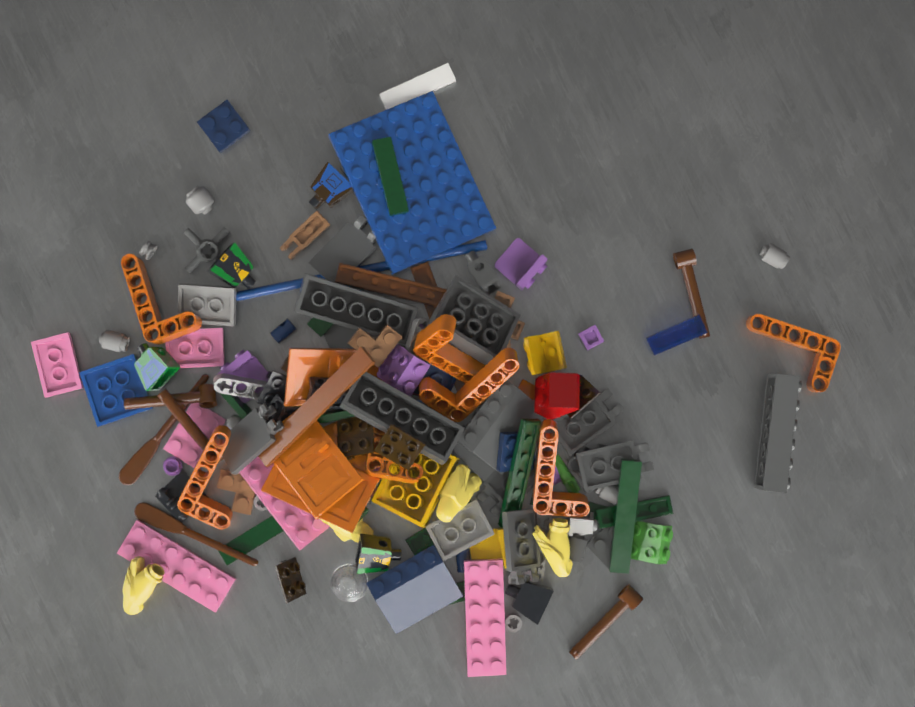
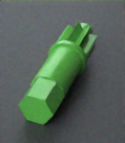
M557 454L555 465L563 482L562 484L569 493H579L581 489L574 476H572L565 463Z

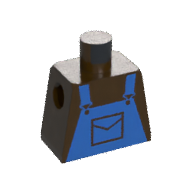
M327 162L310 186L316 194L309 203L316 210L324 202L332 208L354 191L351 184Z

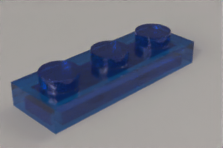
M699 314L650 335L646 339L655 356L708 333Z

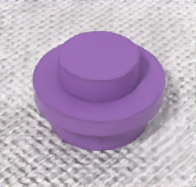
M169 457L163 463L165 473L170 476H175L182 471L183 463L177 457Z

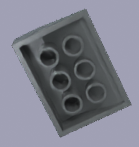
M456 275L433 312L427 326L444 314L455 317L454 336L448 343L482 364L487 365L500 351L507 347L521 315Z
M506 380L482 403L465 426L457 442L496 470L500 432H518L521 419H539L542 421L544 417L534 413L535 402Z

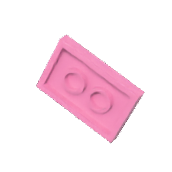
M224 328L199 329L165 343L166 351L181 368L220 367L225 364Z
M69 332L31 342L45 398L84 388Z
M192 403L186 411L208 439H210L214 429L219 425H224L227 420L211 409L201 408L199 403ZM180 423L163 448L195 468L203 452Z

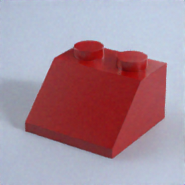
M549 372L535 378L534 413L553 420L579 410L580 375L577 373Z

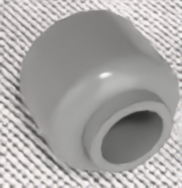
M196 186L186 194L185 202L195 214L203 213L205 215L213 209L211 205L214 203V198L205 187L199 188Z

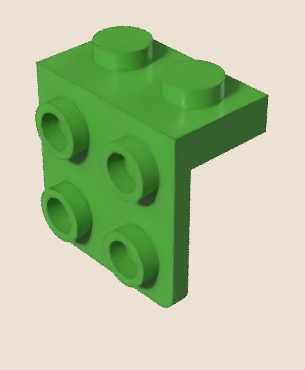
M636 521L631 559L653 564H667L670 558L669 546L673 538L672 526Z

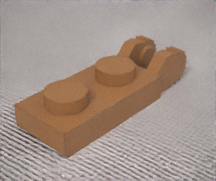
M315 211L289 236L290 238L280 249L285 251L295 242L298 247L288 256L290 260H293L331 224L318 211Z

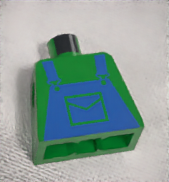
M143 343L137 348L141 357L135 362L134 366L146 391H159L181 368L163 347H149L147 343Z

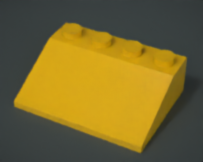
M420 453L413 462L419 464L423 469L422 477L418 482L405 483L382 478L371 501L425 528L439 503L440 492L447 478L454 472L460 458L450 454L447 462L441 465ZM397 466L389 467L390 473H399ZM415 469L408 471L409 476L413 478L418 477V472Z

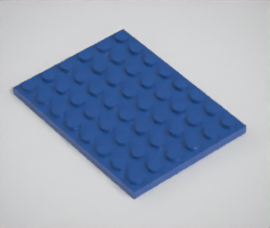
M433 91L328 134L392 275L496 229ZM391 137L409 209L408 213L389 216L372 146V140Z

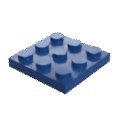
M136 354L79 372L97 427L153 409V407L127 410L124 408V398L149 396L134 366L138 360Z

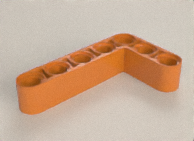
M133 254L123 256L121 266L144 338L148 342L160 345L201 328V317L189 311L162 320L143 260ZM135 260L134 267L130 268V263ZM141 278L140 284L136 286V280ZM146 295V301L141 303L142 297ZM152 313V319L147 321L148 314ZM193 317V324L188 326V320ZM176 324L175 331L171 333L170 327ZM158 331L157 338L153 339V333Z
M448 314L441 315L417 334L413 352L416 356L466 384L486 365L448 344L454 336L456 318Z
M755 314L748 317L746 326L750 331L816 353L806 385L809 391L815 393L827 390L841 349L840 343L836 339L763 314ZM754 318H758L760 320L761 324L759 328L754 327ZM773 324L777 325L779 328L777 334H774L771 331V326ZM791 330L797 334L795 340H792L789 336ZM810 336L815 340V344L812 347L807 342ZM828 342L833 346L831 353L826 350ZM821 361H825L827 364L825 371L820 368ZM816 379H819L821 382L819 389L814 387Z
M505 348L500 351L456 394L432 378H423L418 385L419 398L423 403L454 422H461L519 369L517 352L513 348Z
M546 419L541 422L532 496L533 509L540 515L585 517L590 509L588 498L584 494L553 491L558 429L555 421ZM546 429L554 430L552 433L544 432ZM545 447L552 448L550 451L542 450ZM543 465L550 466L548 469L541 468ZM541 483H547V484H548V485L545 486V487H540V486H539ZM539 501H545L544 504H538ZM559 502L565 503V504L562 505V506H558V505H557V503H559ZM578 504H584L582 507H576Z
M219 425L214 429L177 504L181 512L221 530L228 528L233 516L231 508L202 495L231 436L230 429L224 425ZM222 434L225 436V439H219L216 435ZM208 451H214L217 455H210ZM200 467H206L209 471L204 472ZM192 483H197L200 487L196 488ZM184 499H189L192 503H186ZM202 507L208 508L209 511H207V512H206V511H203L201 508H202ZM219 516H225L227 519L223 520Z
M374 427V444L379 443L382 435L385 434L384 432H378L376 427ZM375 451L374 453L367 454L365 470L372 477L405 483H416L422 477L423 469L417 463H413L409 470ZM376 462L379 464L380 469L373 471L370 469L369 464ZM397 466L399 473H390L389 467ZM415 469L418 472V477L413 478L409 476L408 471Z

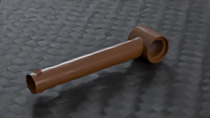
M693 249L673 253L676 269L682 270L699 339L710 337L693 266L697 265L695 252Z
M213 384L200 385L197 392L171 394L180 405L199 403V406L205 409L217 406L216 390ZM157 395L124 398L125 410L165 406Z
M165 388L157 395L158 398L199 447L204 450L209 439ZM208 451L210 455H217L214 451Z
M630 584L625 586L617 597L620 600L569 651L576 660L628 608L634 610L642 602L643 597Z

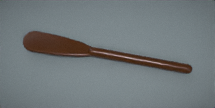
M203 374L190 392L199 391V386L206 384L209 376ZM181 404V407L185 410L189 404ZM173 414L158 433L147 441L120 470L118 478L122 484L132 485L138 480L156 453L161 440L177 421Z
M142 502L135 507L134 514L136 518L144 523L172 533L186 535L252 566H257L259 563L257 559L187 528L176 518L148 503Z

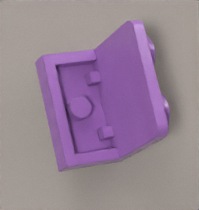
M517 238L495 262L494 266L520 290H523L524 287L528 289L534 283L533 277L537 272L541 274L548 265L545 263L548 259L544 255L540 256L520 238Z
M397 344L384 363L380 365L377 376L385 383L411 397L431 365L410 353L400 344Z
M244 350L240 351L235 355L236 360L231 364L229 362L225 363L219 368L221 372L218 373L263 381L268 380L266 378L268 371L250 350L246 352ZM244 383L236 386L237 390H244L246 388ZM257 387L254 392L259 394L264 387ZM239 397L243 403L251 400L250 398Z

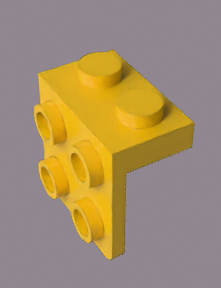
M559 331L524 337L523 348L527 353V366L532 375L567 368Z
M494 528L495 534L470 547L471 559L502 558L503 566L506 569L503 528Z

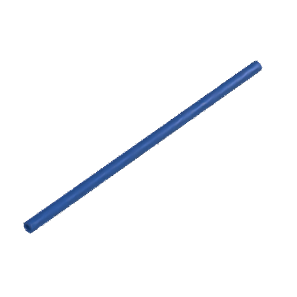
M486 240L454 247L420 263L468 254L471 251L487 250ZM386 261L359 266V268L375 272L390 270ZM319 274V275H315V276H317V277H320V278L325 279V278L322 277L320 274ZM303 278L237 291L236 301L299 289Z

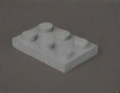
M178 284V314L189 311L200 316L202 324L234 327L236 325V287ZM191 317V318L188 320V323H192V324H193L194 318Z
M477 499L467 504L450 522H443L439 519L425 526L443 561L495 534Z

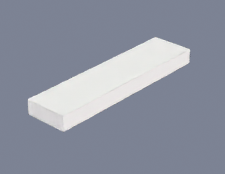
M446 63L384 91L379 96L387 110L454 83L456 78L449 63Z

